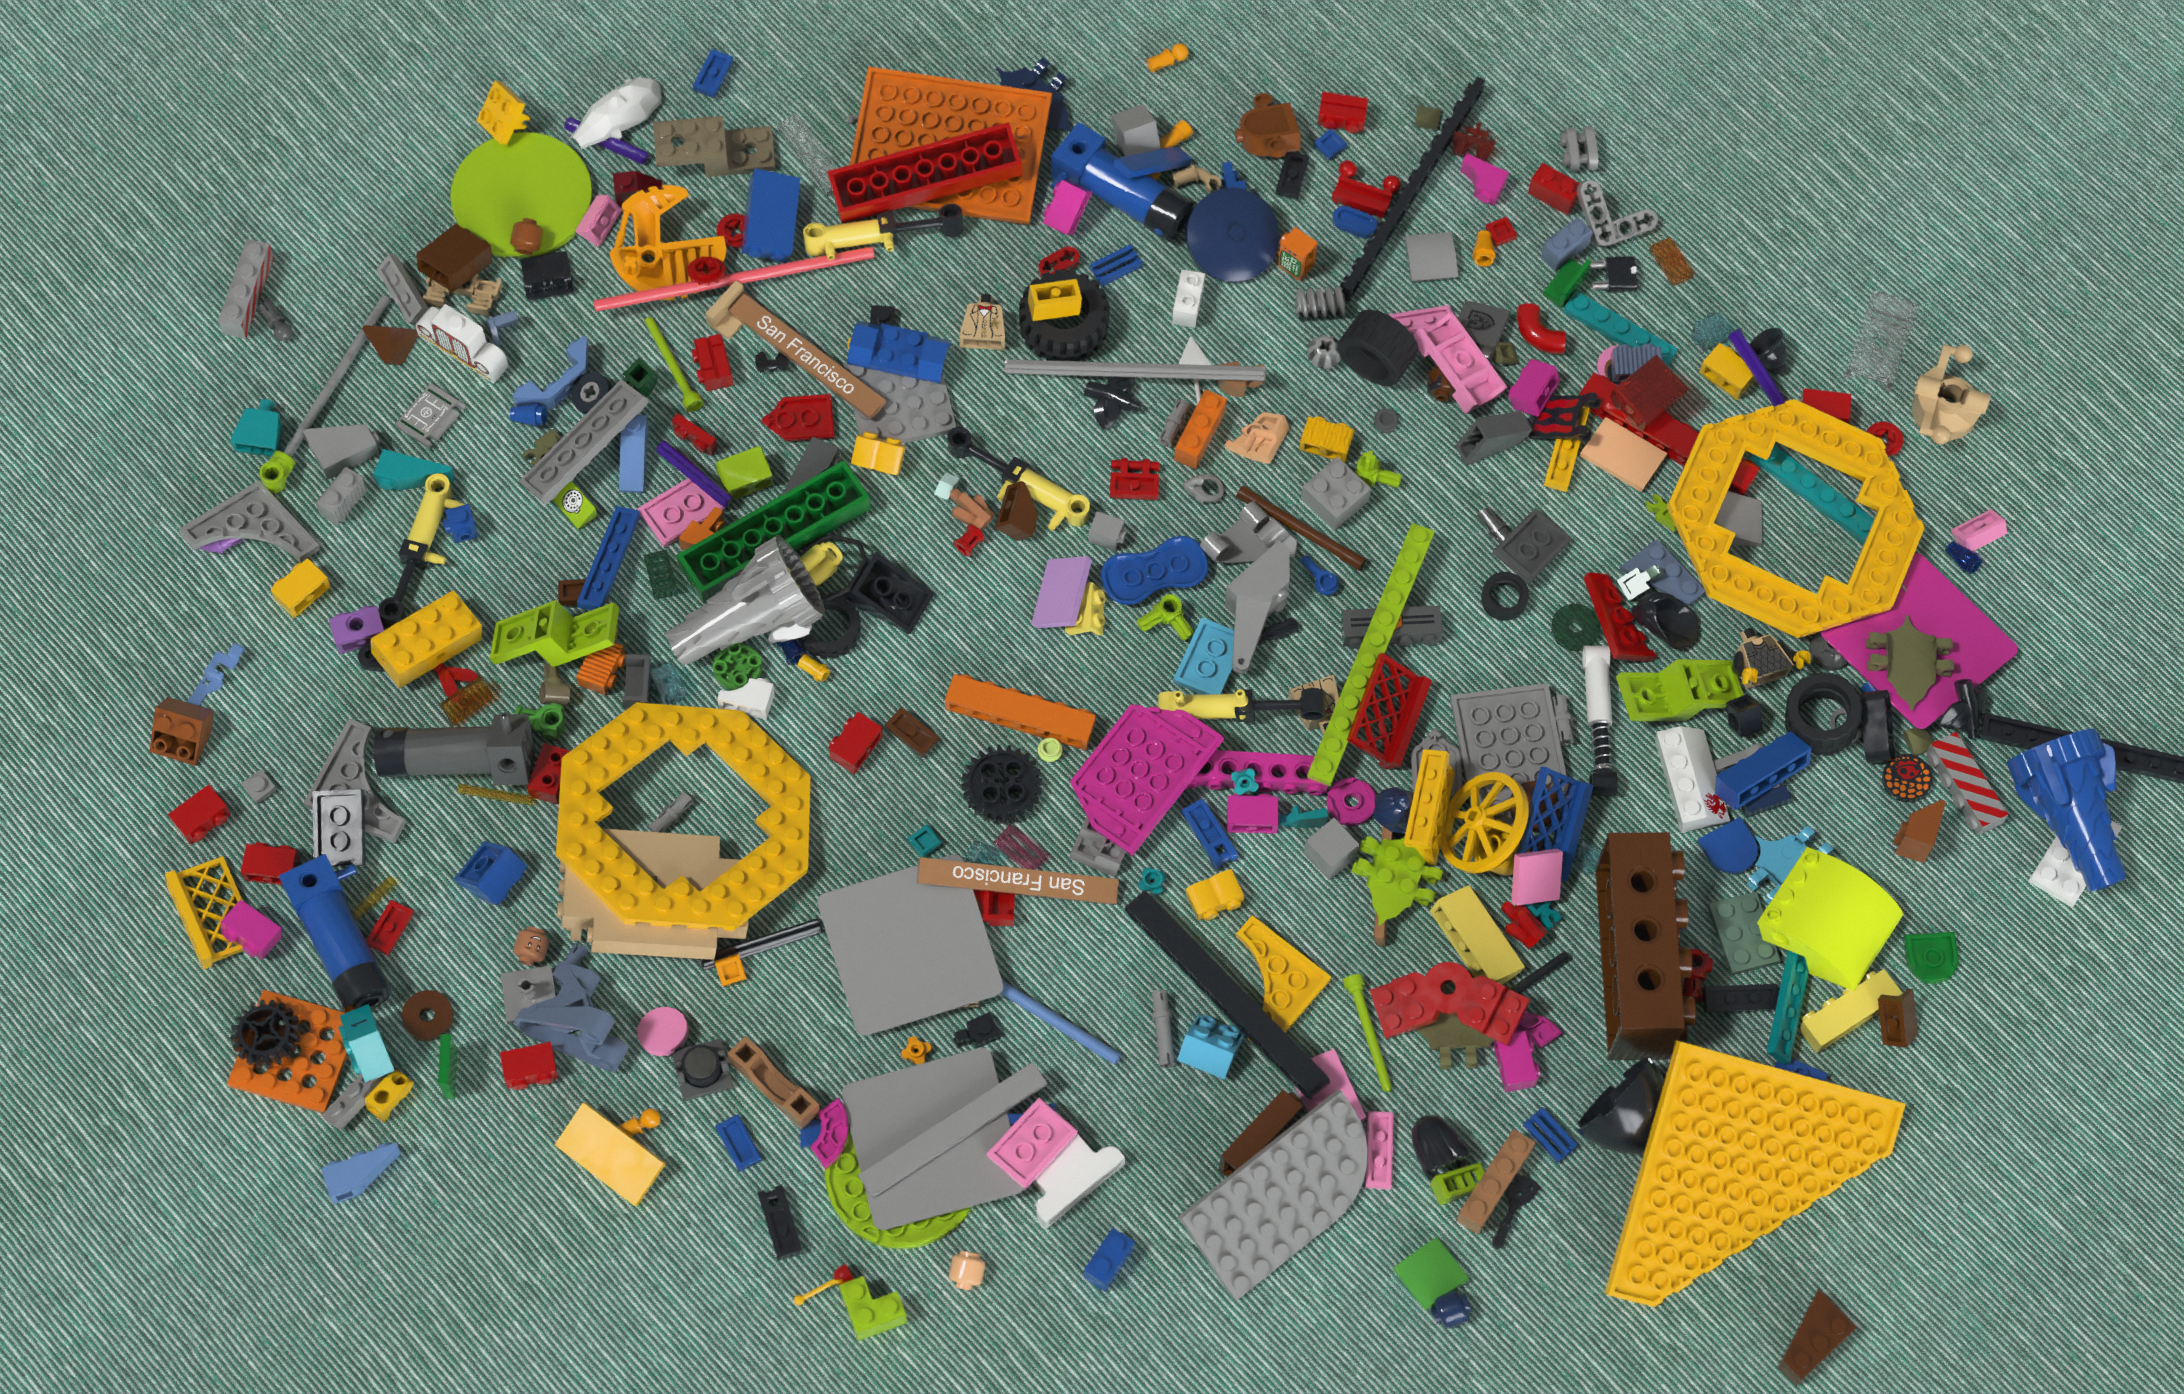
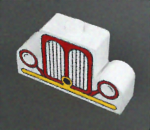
M444 304L440 310L430 307L416 323L417 333L421 338L493 384L509 367L505 354L494 344L486 342L483 328L447 304Z

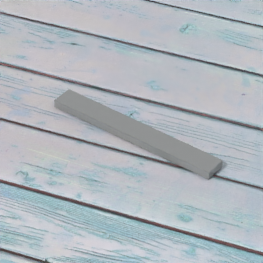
M1033 1062L860 1173L858 1175L872 1198L876 1197L1047 1086L1046 1080Z

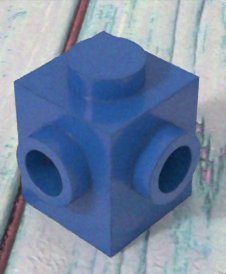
M469 504L445 510L447 519H444L443 523L446 533H452L454 543L478 538Z

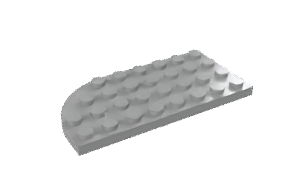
M1336 1090L1178 1216L1232 1299L1237 1301L1333 1224L1355 1200L1365 1177L1367 1141L1361 1121L1341 1090Z

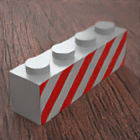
M246 239L218 319L224 335L247 338L274 260L269 243Z
M1954 732L1931 743L1926 752L1927 761L1939 773L1941 784L1949 789L1955 806L1961 809L1965 815L1968 827L1974 830L1978 836L2003 824L2009 814L1958 733Z

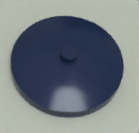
M1224 188L1208 194L1193 208L1186 225V245L1192 260L1206 275L1222 282L1239 283L1256 277L1271 264L1279 245V227L1271 208L1259 196L1240 188Z

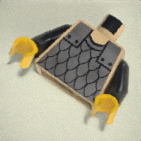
M1748 628L1740 633L1743 643L1740 644L1733 656L1732 672L1742 679V684H1744L1746 689L1787 677L1794 666L1793 664H1796L1798 669H1802L1804 663L1811 664L1810 652L1805 650L1796 652L1789 649L1779 641H1776L1770 634L1758 638L1754 629Z

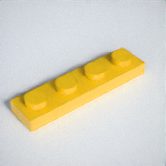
M1583 406L1578 426L1586 424L1590 408ZM1556 439L1543 486L1567 492L1581 441L1576 439Z

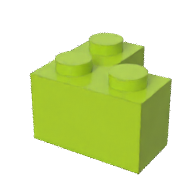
M864 1276L839 1285L840 1294L857 1341L907 1323V1316L898 1291L872 1300Z

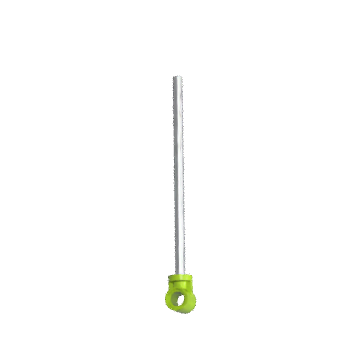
M382 295L364 325L375 326L391 301L388 296ZM362 328L284 452L275 451L269 462L261 466L259 471L261 483L272 494L279 493L285 488L286 479L296 465L291 457L304 438L303 431L310 429L367 339ZM273 475L278 476L276 479L273 480L268 479L270 476Z

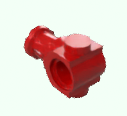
M1691 949L1692 960L1697 961L1700 967H1692L1690 978H1684V992L1682 996H1694L1695 1003L1703 1002L1701 994L1702 983L1706 981V973L1712 972L1713 958H1709V954L1699 949Z

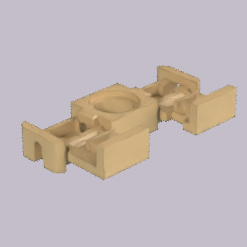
M476 274L469 280L471 283L468 287L458 288L456 291L451 292L427 276L426 284L428 290L426 295H423V300L426 304L443 307L447 303L445 300L446 294L467 296L474 299L471 304L467 303L468 312L489 316L493 299L494 302L499 300L502 282L500 278H498L497 283L481 280L478 274Z

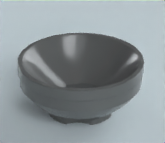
M1819 632L1813 636L1809 644V652L1817 666L1825 670L1837 671L1849 664L1835 649L1828 646L1827 641Z

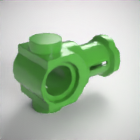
M551 703L550 705L539 707L537 710L523 708V705L520 704L516 707L515 714H529L531 727H534V731L541 732L542 738L555 741L559 739V736L565 730L564 706L561 704ZM552 719L559 720L554 725L547 724Z

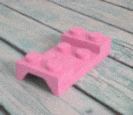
M1453 312L1448 313L1439 322L1424 330L1422 327L1419 328L1413 335L1421 354L1424 357L1428 355L1432 357L1456 390L1452 396L1465 414L1496 399L1506 390V384Z

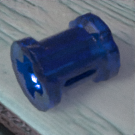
M796 639L776 642L778 648H781L787 657L786 662L788 665L798 663L800 658L807 654L804 649H801Z

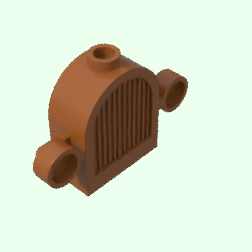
M1267 93L1257 94L1254 97V109L1242 116L1240 129H1235L1236 142L1241 143L1244 150L1257 156L1270 155L1279 158L1283 157L1287 152L1301 150L1300 131L1291 103L1272 105L1271 95Z

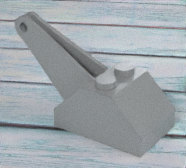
M1280 540L1226 588L1225 607L1235 616L1232 668L1238 674H1244L1249 670L1267 618L1275 611L1279 613L1287 605L1290 582L1289 549Z

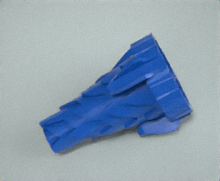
M2094 728L2081 730L2048 741L2020 753L2006 762L2015 783L2016 792L2042 819L2046 818L2051 830L2056 832L2062 846L2068 850L2076 872H2081L2089 892L2107 888L2126 878L2123 864L2113 842L2117 839L2111 827V814L2105 801L2107 798L2106 791L2112 792L2117 789L2115 753L2113 747L2102 742L2099 733Z

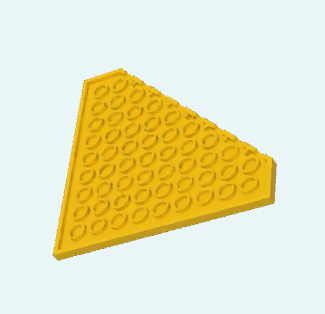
M1676 1040L1604 1293L1652 1307L1657 1306L1663 1302L1662 1299L1671 1293H1677L1691 1284L1692 1280L1702 1273L1706 1274L1722 1264V1260L1733 1253L1737 1254L1753 1244L1752 1241L1759 1236L1767 1235L1782 1225V1222L1790 1216H1796L1810 1207L1811 1203L1821 1196L1825 1197L1841 1187V1183L1851 1177L1855 1178L1870 1168V1165L1878 1159H1884L1892 1154L1906 1104Z

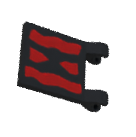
M1594 392L1585 395L1551 396L1540 415L1534 417L1531 427L1532 431L1529 434L1530 439H1576L1589 442L1592 433L1588 432L1587 426H1578L1583 406L1598 409L1601 399H1597V394Z

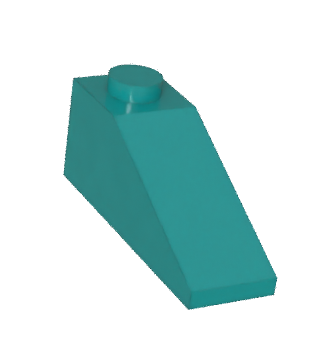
M386 449L382 450L373 473L377 485L385 490L396 489L400 491L425 487L428 477L436 473L445 475L449 482H454L455 480L451 466Z

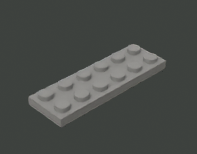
M621 379L519 482L547 505L636 415L642 412L643 408L649 403L648 400Z

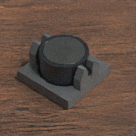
M721 1038L677 1049L672 1053L683 1101L734 1089Z

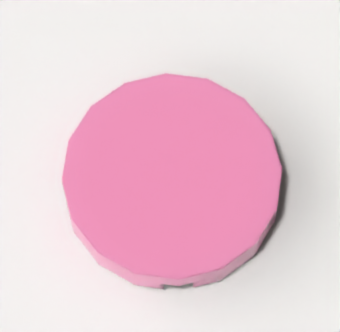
M660 1007L648 1012L641 1019L637 1028V1037L642 1047L648 1053L656 1056L674 1053L679 1046L681 1048L685 1044L689 1035V1026L683 1014L677 1009L670 1007Z

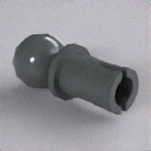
M271 300L265 301L264 303L267 308L260 304L258 309L267 320L269 329H274L275 338L282 342L290 340L293 335L292 327L284 323L285 317L279 314Z

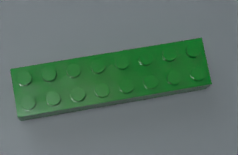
M845 460L678 553V566L702 603L706 604V600L721 591L728 581L740 575L755 555V548L779 535L797 552L809 543L822 538L871 510L870 497Z

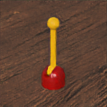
M846 1263L834 1271L832 1280L804 1295L795 1296L794 1303L802 1305L804 1300L834 1284L840 1285L854 1280Z

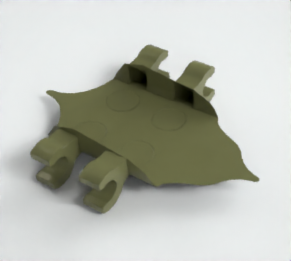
M1908 615L1905 616V621L1900 628L1885 632V634L1869 632V639H1866V649L1876 650L1882 647L1886 649V655L1870 654V660H1867V670L1879 671L1887 669V680L1892 683L1897 694L1908 703L1911 711H1913L1915 704L1924 698L1928 688L1935 683L1936 673L1941 677H1950V671L1954 670L1953 660H1936V653L1939 655H1949V649L1953 648L1952 639L1935 638L1934 635H1927L1918 631L1910 623Z
M1444 986V989H1443L1444 994H1446V987H1445V986ZM1439 1013L1435 1023L1415 1029V1031L1421 1033L1426 1038L1431 1050H1439L1440 1070L1451 1069L1450 1049H1465L1466 1069L1476 1068V1048H1488L1494 1041V1039L1463 1025L1459 1021L1457 1014L1445 1015Z

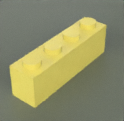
M1885 969L1878 973L1875 971L1870 972L1862 979L1863 983L1858 985L1855 991L1845 989L1842 992L1843 996L1837 1000L1834 997L1830 998L1822 1005L1823 1009L1817 1013L1812 1010L1802 1018L1803 1022L1798 1030L1816 1054L1879 1014L1878 998L1881 994L1902 995V991Z

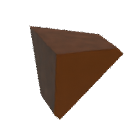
M368 325L362 327V330L383 362L389 365H402L419 336L417 329Z

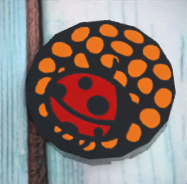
M1900 754L1895 756L1894 761L1886 763L1882 772V784L1885 791L1890 796L1892 795L1897 798L1896 800L1915 802L1921 800L1928 793L1932 784V772L1922 758L1913 754Z

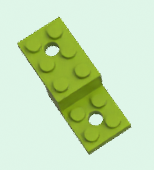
M557 600L498 621L495 624L490 660L497 665L536 650L552 667H556L613 646L619 607L613 602L573 617Z
M1677 659L1659 673L1621 672L1616 676L1630 721H1687L1704 708H1726V702L1744 695L1738 677L1732 672V660Z

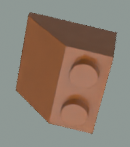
M1941 799L1910 814L1907 822L1902 821L1893 840V844L1897 845L1896 855L1921 863L1925 862L1935 844L1946 804L1945 800Z

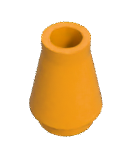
M1482 230L1477 233L1472 258L1478 266L1485 267L1493 263L1496 254L1491 240V233Z

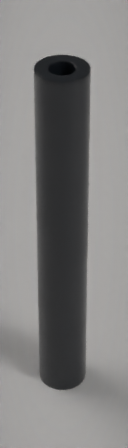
M1563 951L1511 987L1510 990L1521 994L1570 959L1569 955Z

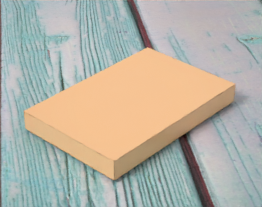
M1607 417L1602 421L1580 454V457L1641 493L1667 456V453Z

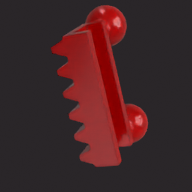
M1350 160L1343 161L1338 168L1340 176L1332 193L1331 200H1333L1334 204L1340 202L1342 206L1349 205L1353 209L1358 208L1361 212L1367 211L1371 216L1376 214L1379 219L1385 217L1392 195L1401 188L1400 179L1395 175L1385 177L1382 183L1384 190L1351 179L1357 173V166Z

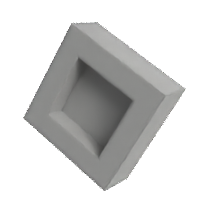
M261 769L241 783L242 788L256 805L277 791L276 786Z

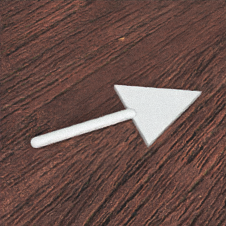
M1190 336L1178 364L1212 365ZM1194 379L1198 404L1201 398L1199 379Z

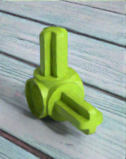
M1374 451L1363 452L1357 462L1355 474L1369 487L1379 482L1398 488L1402 475L1382 469L1380 461L1373 455Z
M1172 594L1164 596L1160 602L1153 605L1152 611L1136 621L1138 628L1143 632L1161 622L1162 624L1166 623V625L1171 624L1183 641L1188 640L1194 635V631L1182 616L1185 612L1181 608L1182 603L1180 599ZM1163 606H1171L1174 612H1167Z

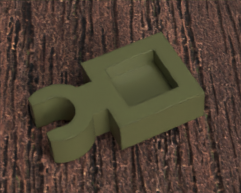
M551 429L534 441L535 449H528L523 453L524 460L535 457L536 459L530 463L532 468L562 438L554 429Z

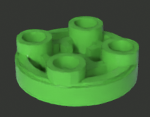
M734 643L724 650H720L715 656L713 662L715 679L723 688L729 691L737 690L745 686L749 678H761L763 672L761 656L749 645Z

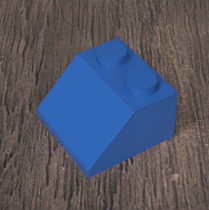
M484 841L453 880L484 902L497 905L506 898L513 884L522 878L523 872L528 866L508 847Z

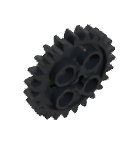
M998 745L997 751L994 752L989 746L988 754L985 755L982 751H979V760L971 757V764L973 766H965V771L968 774H962L964 783L961 786L962 790L966 791L963 793L964 800H969L968 808L975 807V815L983 812L984 821L989 816H992L994 824L998 818H1002L1003 824H1006L1007 817H1011L1012 821L1016 822L1017 814L1025 818V809L1032 812V803H1039V798L1036 795L1042 794V788L1038 787L1042 785V778L1037 777L1041 775L1040 769H1034L1036 767L1035 760L1028 762V753L1022 757L1020 756V748L1013 753L1011 752V745H1008L1006 751H1002L1001 745ZM1000 764L1003 765L1005 804H1001L998 769ZM1010 769L1020 771L1017 775H1010L1008 773ZM991 770L995 774L991 777H986L983 775V772ZM1019 792L1021 796L1019 798H1012L1009 794ZM989 793L997 796L993 800H987L984 798V796Z

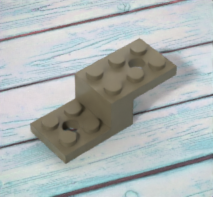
M723 116L653 122L657 167L704 163L706 177L753 173L755 168L776 171L772 126L725 130ZM676 139L684 140V144L681 146H674L672 142ZM748 147H754L757 149V151L753 154H747L744 152V150Z

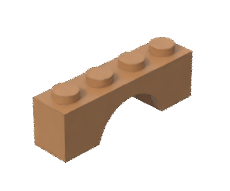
M744 1036L727 1053L729 1063L799 1129L803 1130L818 1116V1111H820L819 1104L805 1090L787 1080L772 1065L764 1052L747 1036Z
M1515 1129L1512 1130L1460 1210L1456 1219L1457 1222L1477 1235L1480 1233L1505 1190L1531 1154L1535 1145L1534 1141Z

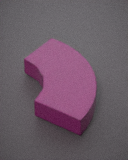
M1526 1012L1515 1033L1526 1031L1527 1038L1532 1039V1042L1540 1049L1562 1035L1559 1028L1545 1017Z
M837 1098L818 1111L821 1119V1132L818 1139L810 1146L825 1170L840 1156L848 1137V1118L840 1098Z

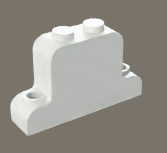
M1077 1134L1032 1182L1043 1195L1034 1205L1037 1208L1036 1216L1038 1222L1046 1230L1124 1166V1155L1116 1147L1112 1146L1103 1147L1095 1153Z

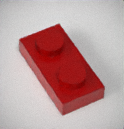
M676 414L672 419L674 434L681 440L686 439L691 442L699 452H706L712 456L718 449L716 438L680 414Z
M390 900L366 940L369 947L389 956L414 915L413 910Z

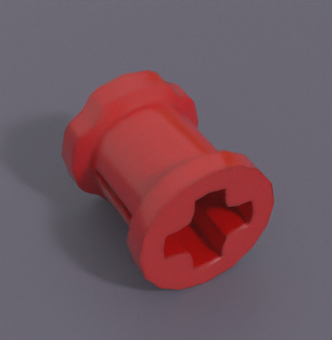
M972 524L966 527L967 531L959 539L953 541L955 548L967 557L972 554L973 548L979 542L985 540L982 531Z

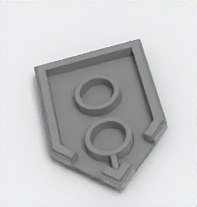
M1434 728L1411 751L1413 792L1415 791L1423 749L1447 751L1450 754L1448 763L1455 771L1450 796L1451 800L1455 793L1463 786L1461 752L1457 747L1445 740L1442 734Z

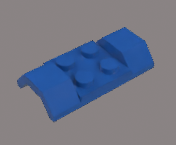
M858 321L855 324L850 341L847 364L940 384L948 349L951 347L952 340L929 336L928 333L887 324L876 325Z

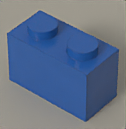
M1112 1227L1085 1267L1083 1278L1106 1292L1133 1252L1135 1241Z

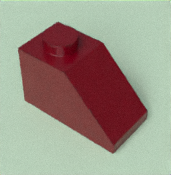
M638 171L613 173L615 199L619 207H622V204L629 197L641 190L648 193V188L653 186L663 190L662 180Z

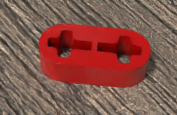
M1066 246L1043 258L1039 262V276L1042 278V274L1046 272L1053 274L1055 270L1062 269V272H1069V269L1074 270L1079 265L1080 254L1078 250L1072 246ZM1068 255V257H1073V261H1070L1069 259L1065 260V256ZM1045 267L1053 268V272L1045 271Z

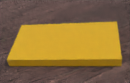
M587 1102L582 1103L555 1143V1146L634 1206H638L666 1164L661 1158Z

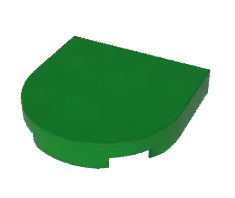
M1955 932L1904 935L1903 942L1907 965L1917 979L1929 984H1939L1945 982L1954 974L1959 962Z

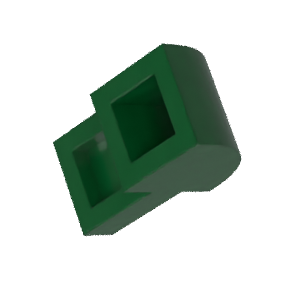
M639 357L623 373L624 378L622 379L647 398L654 389L658 376Z

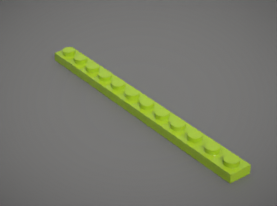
M1415 523L1411 524L1311 764L1307 778L1331 786L1348 745L1347 737L1378 654L1386 653L1433 539L1434 530Z

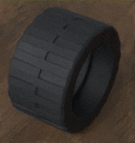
M1372 309L1359 312L1337 344L1341 358L1355 373L1381 386L1397 384L1419 351L1417 341L1405 326L1390 315Z
M1826 672L1810 674L1800 679L1792 687L1788 695L1785 711V728L1788 732H1793L1811 747V753L1814 755H1832L1833 753L1843 751L1857 736L1862 713L1861 697L1854 685L1850 684L1844 677ZM1814 698L1832 699L1844 708L1847 713V719L1838 728L1818 730L1810 727L1803 721L1799 713L1800 707Z

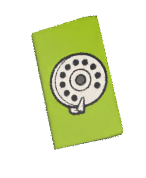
M572 481L552 500L578 530L597 517L596 508Z

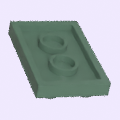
M1757 891L1708 904L1707 908L1731 976L1780 963L1776 946L1762 940L1759 925H1757L1759 918L1764 912Z

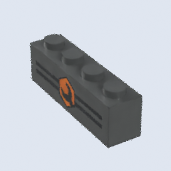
M1440 605L1404 607L1389 645L1410 646L1413 643L1434 645L1437 642H1441L1443 629ZM1376 608L1342 610L1341 630L1343 647L1349 646L1353 649L1361 647Z

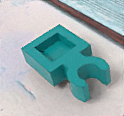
M1551 901L1524 904L1535 918L1538 917L1540 919V923L1547 931L1554 926L1549 918L1555 924L1562 918L1557 911L1551 910L1548 907L1552 903Z

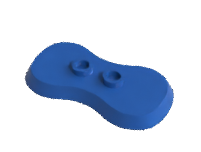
M1176 536L1148 552L1120 553L1110 557L1102 567L1101 577L1104 588L1110 598L1119 604L1131 605L1143 601L1155 591L1163 588H1186L1197 585L1208 573V560L1205 552L1200 548V544L1195 539L1187 536Z

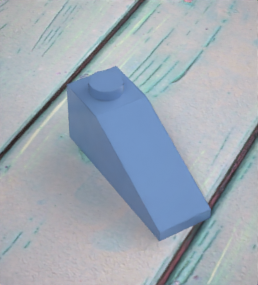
M636 415L621 431L620 493H644L649 436L647 415Z

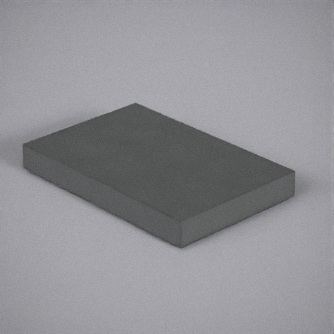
M1535 508L1493 550L1492 554L1525 582L1530 584L1571 542L1572 538Z

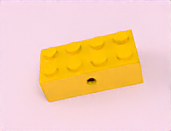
M453 590L372 637L371 653L400 689L434 669L439 664L444 663L481 641L482 625Z

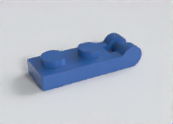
M1203 798L1181 810L1182 816L1216 870L1223 867V863L1229 860L1232 862L1239 858L1235 848ZM1222 846L1225 851L1218 855L1215 849Z

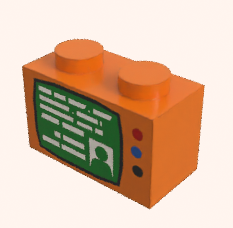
M1294 227L1290 233L1286 232L1280 239L1278 266L1301 282L1315 266L1318 242Z

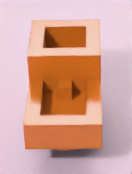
M715 506L702 524L692 520L679 537L680 548L686 550L723 529L725 525L723 511Z

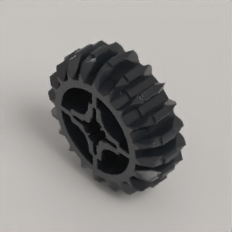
M261 999L260 1006L256 1007L254 1003H250L251 1010L247 1011L242 1008L243 1017L235 1016V1021L238 1025L231 1026V1030L235 1034L230 1037L231 1041L235 1043L233 1045L234 1051L239 1052V1058L241 1060L246 1059L247 1064L250 1066L256 1062L257 1068L260 1069L264 1062L268 1068H272L273 1061H276L278 1065H282V1057L290 1059L289 1050L297 1051L298 1048L294 1043L301 1042V1037L298 1033L302 1031L300 1025H297L299 1019L297 1016H293L294 1012L291 1008L286 1009L285 1004L282 1002L276 1006L275 1000L272 999L266 1005L265 1001ZM267 1017V1018H266L264 1021H262V1022H256V1021L259 1020V1019H262V1018ZM280 1020L286 1025L284 1038L277 1032ZM248 1030L255 1035L252 1048L246 1042ZM269 1046H276L270 1050H266Z

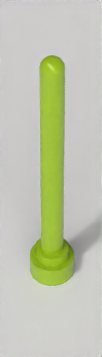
M650 316L646 317L645 324L683 393L682 403L686 411L695 412L699 410L704 404L700 394L691 390L655 320Z
M1362 974L1350 975L1342 980L1344 988L1353 996L1382 1090L1390 1092L1392 1089L1391 1081L1362 994L1363 986L1365 985Z

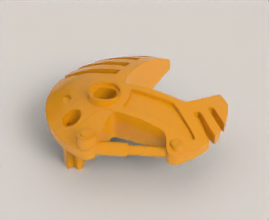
M662 185L663 190H659L656 186L649 187L648 193L641 190L622 204V211L624 213L620 229L617 232L614 248L610 251V260L620 278L636 292L690 282L691 279L687 275V267L693 260L700 257H715L724 263L726 255L724 236L669 243L660 242V215L689 197V193L683 187ZM630 216L633 220L635 245L623 247L626 225ZM651 255L655 260L647 263L643 261L642 257ZM704 268L705 274L709 273L706 268ZM688 294L681 295V299L687 298ZM675 297L660 300H675Z

